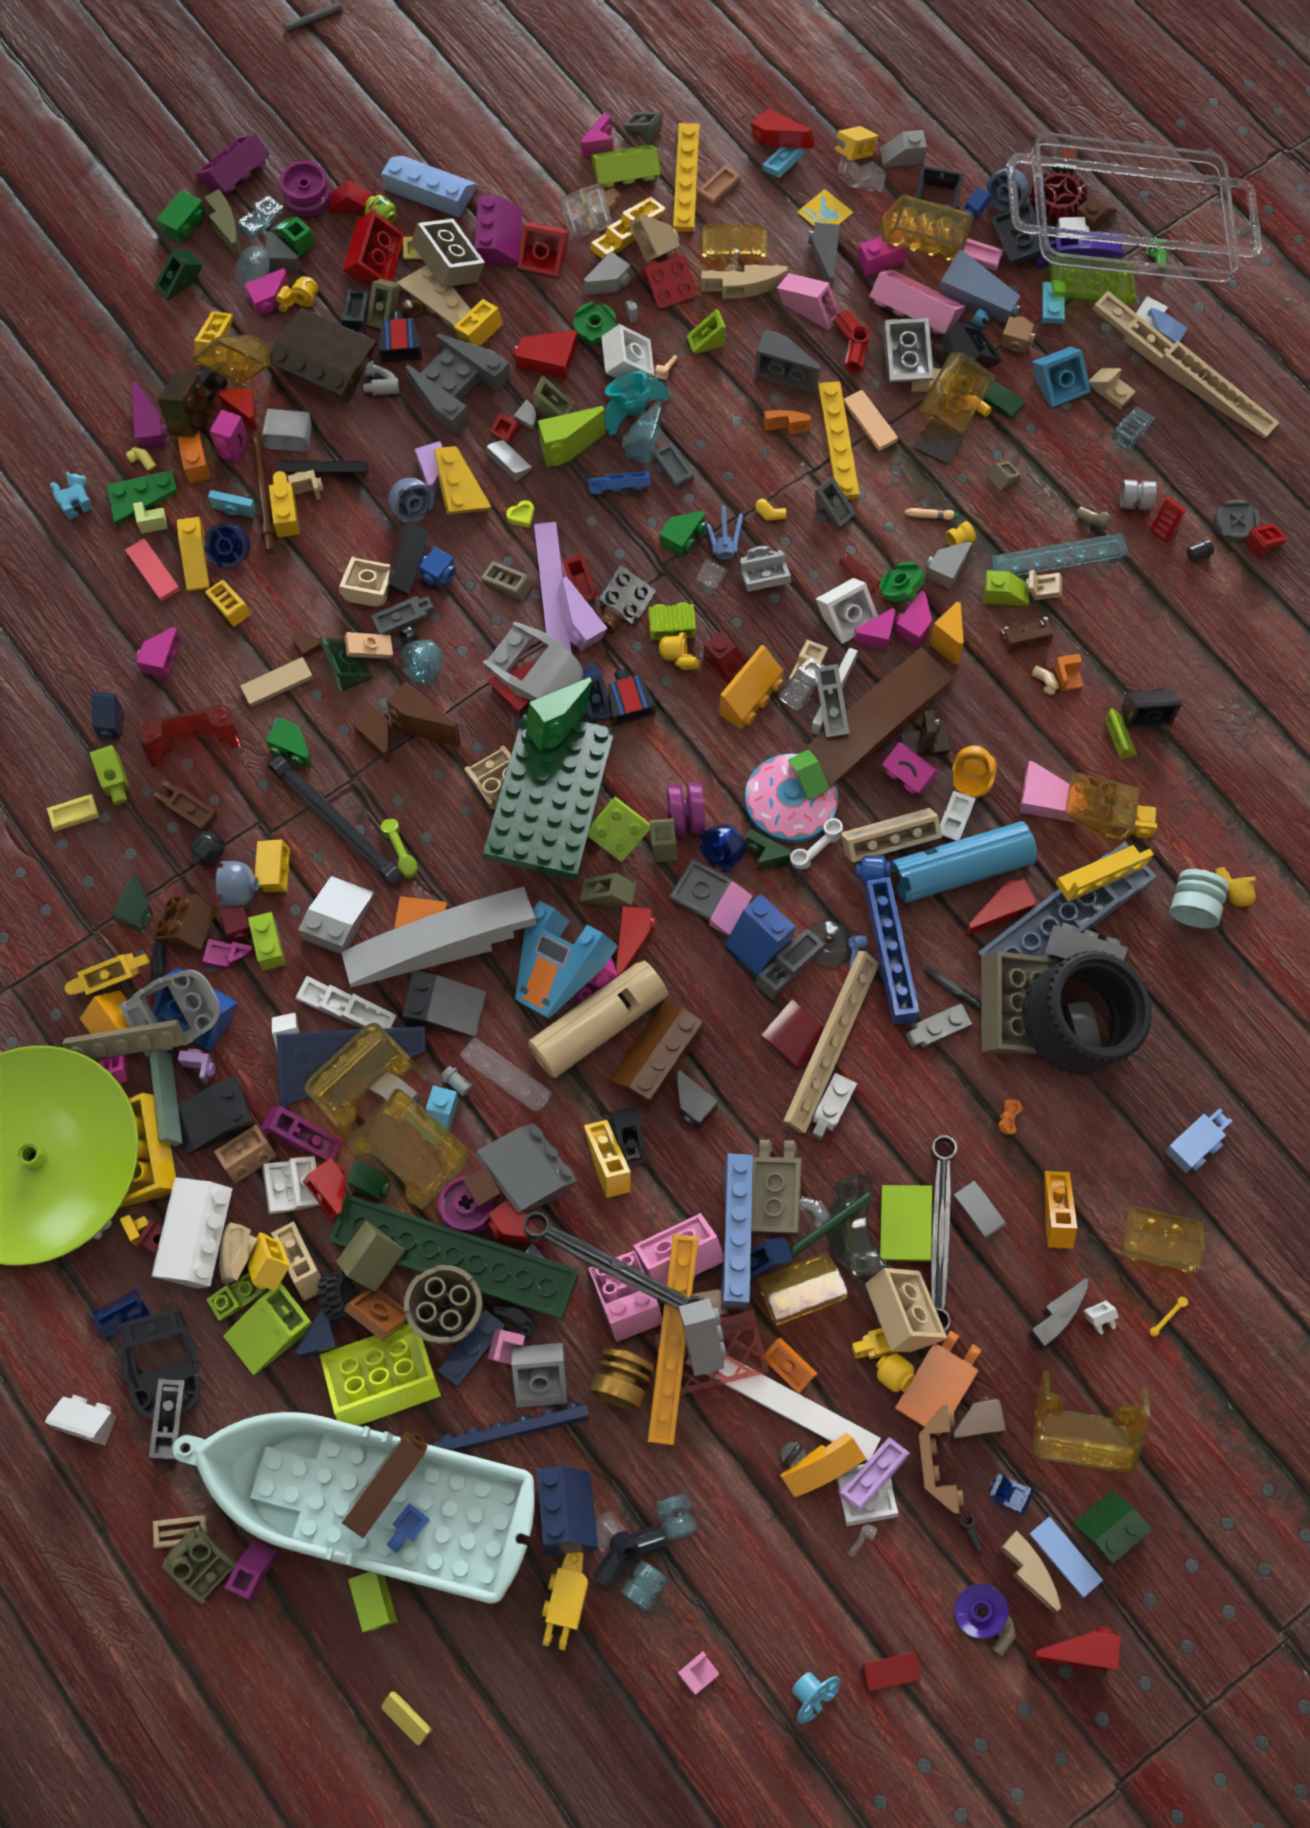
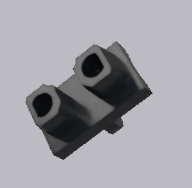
M215 362L207 370L202 369L200 372L192 370L190 372L199 374L209 403L215 397L214 392L211 391L214 387L224 390L228 386L227 378L221 373L219 365Z

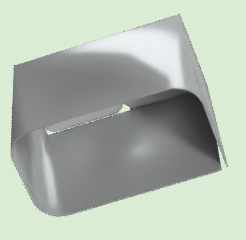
M267 409L262 432L264 446L268 449L309 451L312 428L309 412Z

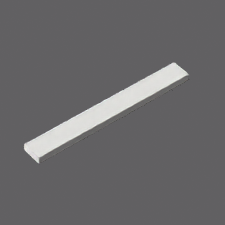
M729 1356L723 1358L724 1369L705 1373V1375L831 1443L843 1434L848 1433L854 1438L864 1454L865 1461L872 1457L881 1439ZM688 1358L686 1364L692 1367L690 1359Z

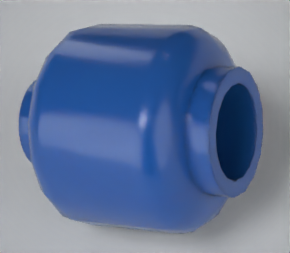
M866 855L862 858L861 863H856V877H860L861 883L865 886L867 880L890 877V861H886L883 855Z

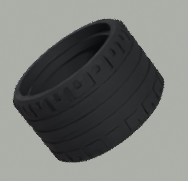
M1084 951L1070 956L1038 975L1026 991L1027 995L1024 997V1005L1022 1006V1020L1024 1021L1023 1027L1026 1031V1036L1032 1048L1034 1047L1036 1053L1045 1062H1048L1050 1066L1056 1067L1062 1072L1066 1071L1068 1074L1086 1075L1094 1073L1131 1056L1139 1049V1046L1143 1045L1145 1038L1149 1034L1148 1030L1151 1028L1152 1005L1143 980L1124 960L1104 951ZM1067 979L1079 980L1091 985L1105 1000L1112 1019V1032L1105 1048L1091 1046L1083 1042L1068 1027L1061 1009V993Z

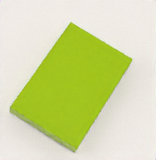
M882 1185L881 1261L932 1262V1186Z

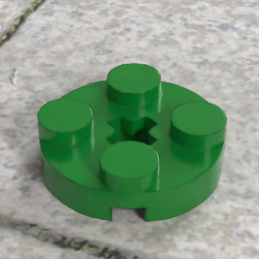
M595 302L586 303L579 307L575 313L574 331H577V336L586 341L588 345L594 346L601 343L602 336L616 327V315L606 304L602 303L601 306L595 305ZM592 320L595 322L600 321L598 325H591Z
M902 562L896 565L898 569L892 573L888 570L880 581V589L889 602H898L905 599L911 601L915 599L918 595L917 591L922 587L925 580L924 572L915 562Z

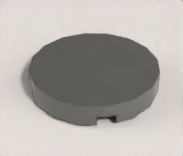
M1243 500L1225 502L1215 515L1214 524L1217 532L1229 541H1247L1249 531L1254 527L1260 526V516L1256 508H1252L1249 506L1250 503Z

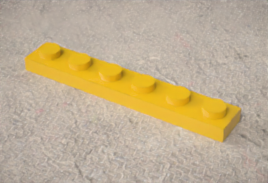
M679 123L673 219V229L677 232H694L699 124Z
M840 381L819 383L818 392L833 477L847 500L859 499L860 493Z

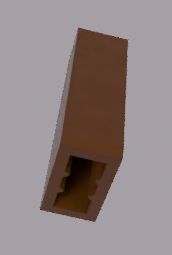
M406 1430L351 1502L342 1524L362 1539L424 1456L428 1445L425 1444L421 1436Z

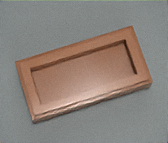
M724 165L697 190V195L711 206H714L741 181V176Z

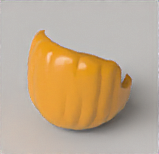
M973 745L962 749L956 755L952 767L953 786L957 791L973 798L987 794L993 786L997 772L994 757L980 746Z

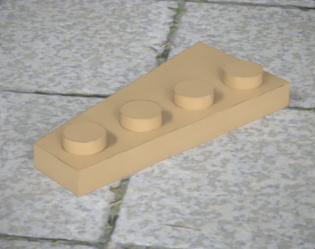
M427 265L397 282L401 284L400 290H405L412 299L421 302L432 314L436 313L442 318L443 322L453 329V326L471 310L452 286L442 287Z

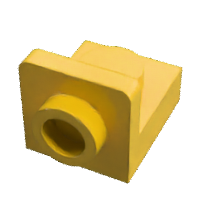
M1132 805L1129 834L1136 835L1139 838L1153 837L1157 830V823H1155L1156 807Z

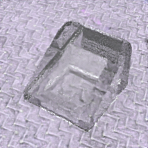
M705 559L696 579L717 589L729 569L710 559Z
M610 1511L603 1514L595 1522L598 1548L604 1552L609 1548V1542L614 1534L626 1531Z

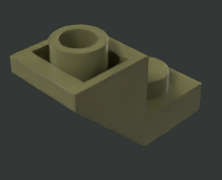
M674 818L650 820L655 862L679 860Z

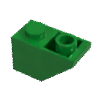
M287 217L271 229L298 258L315 246L311 229L298 217Z
M699 511L671 517L659 533V546L682 558L686 551L689 552L693 548L697 535H702L707 526V523H705V512Z
M278 717L265 740L270 753L275 756L279 754L287 757L298 766L305 765L311 767L312 762L300 727Z

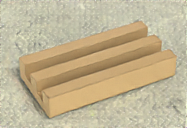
M200 1515L153 1521L154 1549L174 1547L181 1539L160 1542V1538L186 1535L193 1529L186 1528L159 1532V1527L200 1522V1526L207 1534V1516Z

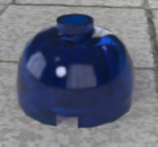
M231 522L219 523L211 527L205 534L206 546H204V551L214 565L233 568L243 563L249 556L251 548L250 538L240 525Z
M725 823L716 824L709 827L699 836V840L702 838V844L699 847L704 859L714 868L716 864L723 868L722 872L731 871L744 858L746 852L745 840L742 833L732 825Z

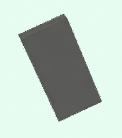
M672 442L653 452V457L675 489L694 480L693 472Z

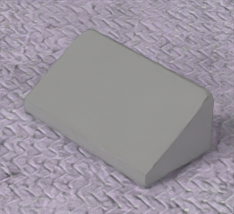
M504 440L486 446L487 455L515 482L532 470V467Z

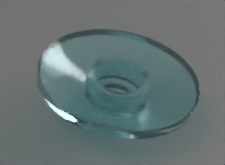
M257 245L250 246L240 255L236 264V277L243 287H245L246 283L267 275L270 261L268 253L264 248Z

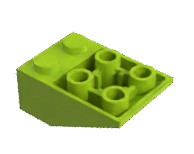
M280 1282L276 1291L270 1290L263 1295L223 1337L253 1376H255L305 1336L312 1322Z

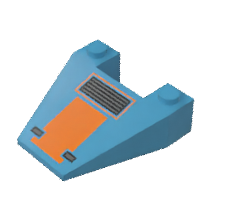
M539 901L533 909L536 925L526 927L524 932L515 1000L549 1019L605 967L618 945L604 933L586 925L574 945L559 938L570 921L555 908Z

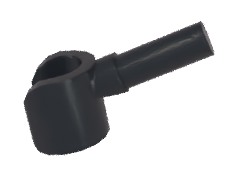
M969 1513V1519L972 1523L965 1525L960 1516L959 1526L962 1530L967 1531L977 1552L982 1550V1547L974 1530L975 1517L972 1513Z

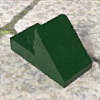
M752 829L749 830L745 837V846L754 854H762L757 861L756 871L789 863L791 850Z

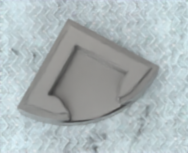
M626 301L624 306L630 323L637 322L638 307L634 301Z
M526 400L515 413L514 420L532 430L536 424V413L533 405Z

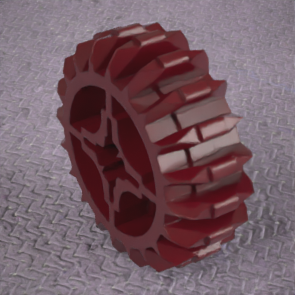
M1052 170L1050 175L1045 172L1042 177H1038L1036 182H1034L1030 192V203L1035 213L1039 214L1040 219L1047 218V223L1052 220L1055 221V224L1058 223L1059 218L1076 217L1077 209L1088 198L1086 187L1083 186V180L1077 181V175L1070 176V171L1064 174L1062 170L1059 173H1055Z

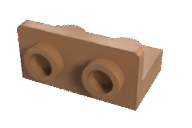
M257 1125L249 1128L214 1151L234 1183L242 1180L276 1157L275 1152Z

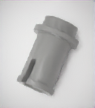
M449 1066L441 1075L443 1083H448L463 1097L470 1091L472 1084L457 1073V1068Z

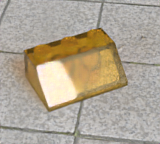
M702 224V255L707 256L708 260H718L719 256H728L729 260H739L741 256H749L751 260H760L762 256H767L766 225Z
M951 352L918 410L933 421L963 434L996 376L964 353Z
M1128 1205L1122 1237V1256L1132 1260L1152 1262L1158 1266L1174 1267L1183 1272L1191 1271L1198 1273L1205 1250L1203 1221Z
M827 1251L756 1278L775 1326L844 1300L848 1294L839 1270Z

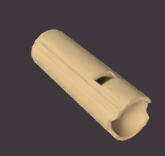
M646 961L636 963L530 1039L528 1046L543 1070L550 1077L557 1078L663 1001L669 995L659 975ZM620 992L626 999V1001L630 1004V1007L626 1008L622 1000L619 998L618 994Z

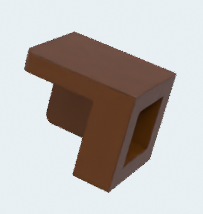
M482 1168L463 1179L464 1185L479 1210L501 1197L500 1191L486 1168Z

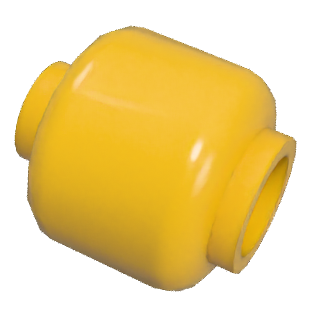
M897 1353L889 1356L884 1355L876 1366L878 1368L877 1379L892 1392L906 1391L913 1384L916 1377L914 1375V1366Z

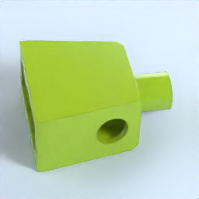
M111 745L89 752L105 794L112 797L115 805L126 802L125 791L129 790L130 787L120 756Z

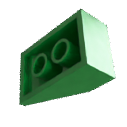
M590 677L529 702L526 733L540 752L548 748H554L561 743L586 713L592 683Z

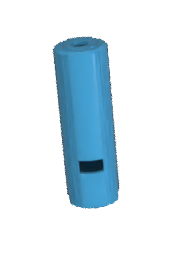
M1020 821L938 846L931 850L892 860L891 870L898 873L900 883L896 886V890L903 903H908L1035 864L1037 848L1028 825Z

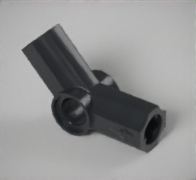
M655 1525L632 1534L624 1531L614 1534L609 1542L610 1551L593 1573L594 1578L603 1586L609 1589L612 1588L627 1566L636 1564L641 1556L666 1546V1538L662 1528L659 1525Z

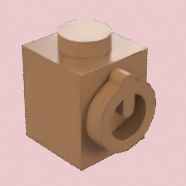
M1009 316L1000 346L1025 354L1028 345H1033L1036 336L1035 333H1032L1034 324L1024 317L1018 316L1014 318Z

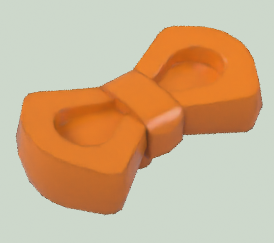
M1016 1099L1006 1100L1004 1102L1005 1111L1000 1115L1002 1120L999 1122L998 1127L1005 1135H1012L1017 1132L1014 1120L1015 1116L1023 1108L1020 1101Z

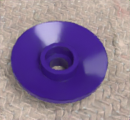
M987 1584L972 1585L966 1588L956 1601V1620L960 1628L971 1637L978 1639L991 1638L1004 1628L1008 1620L1009 1610L1007 1601L1003 1594L993 1586ZM982 1609L988 1611L987 1616L984 1618L978 1616L979 1611Z

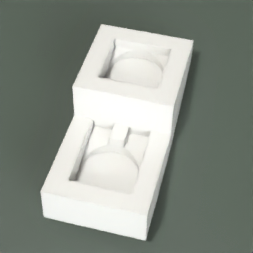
M953 791L940 824L942 836L956 841L960 840L976 798Z

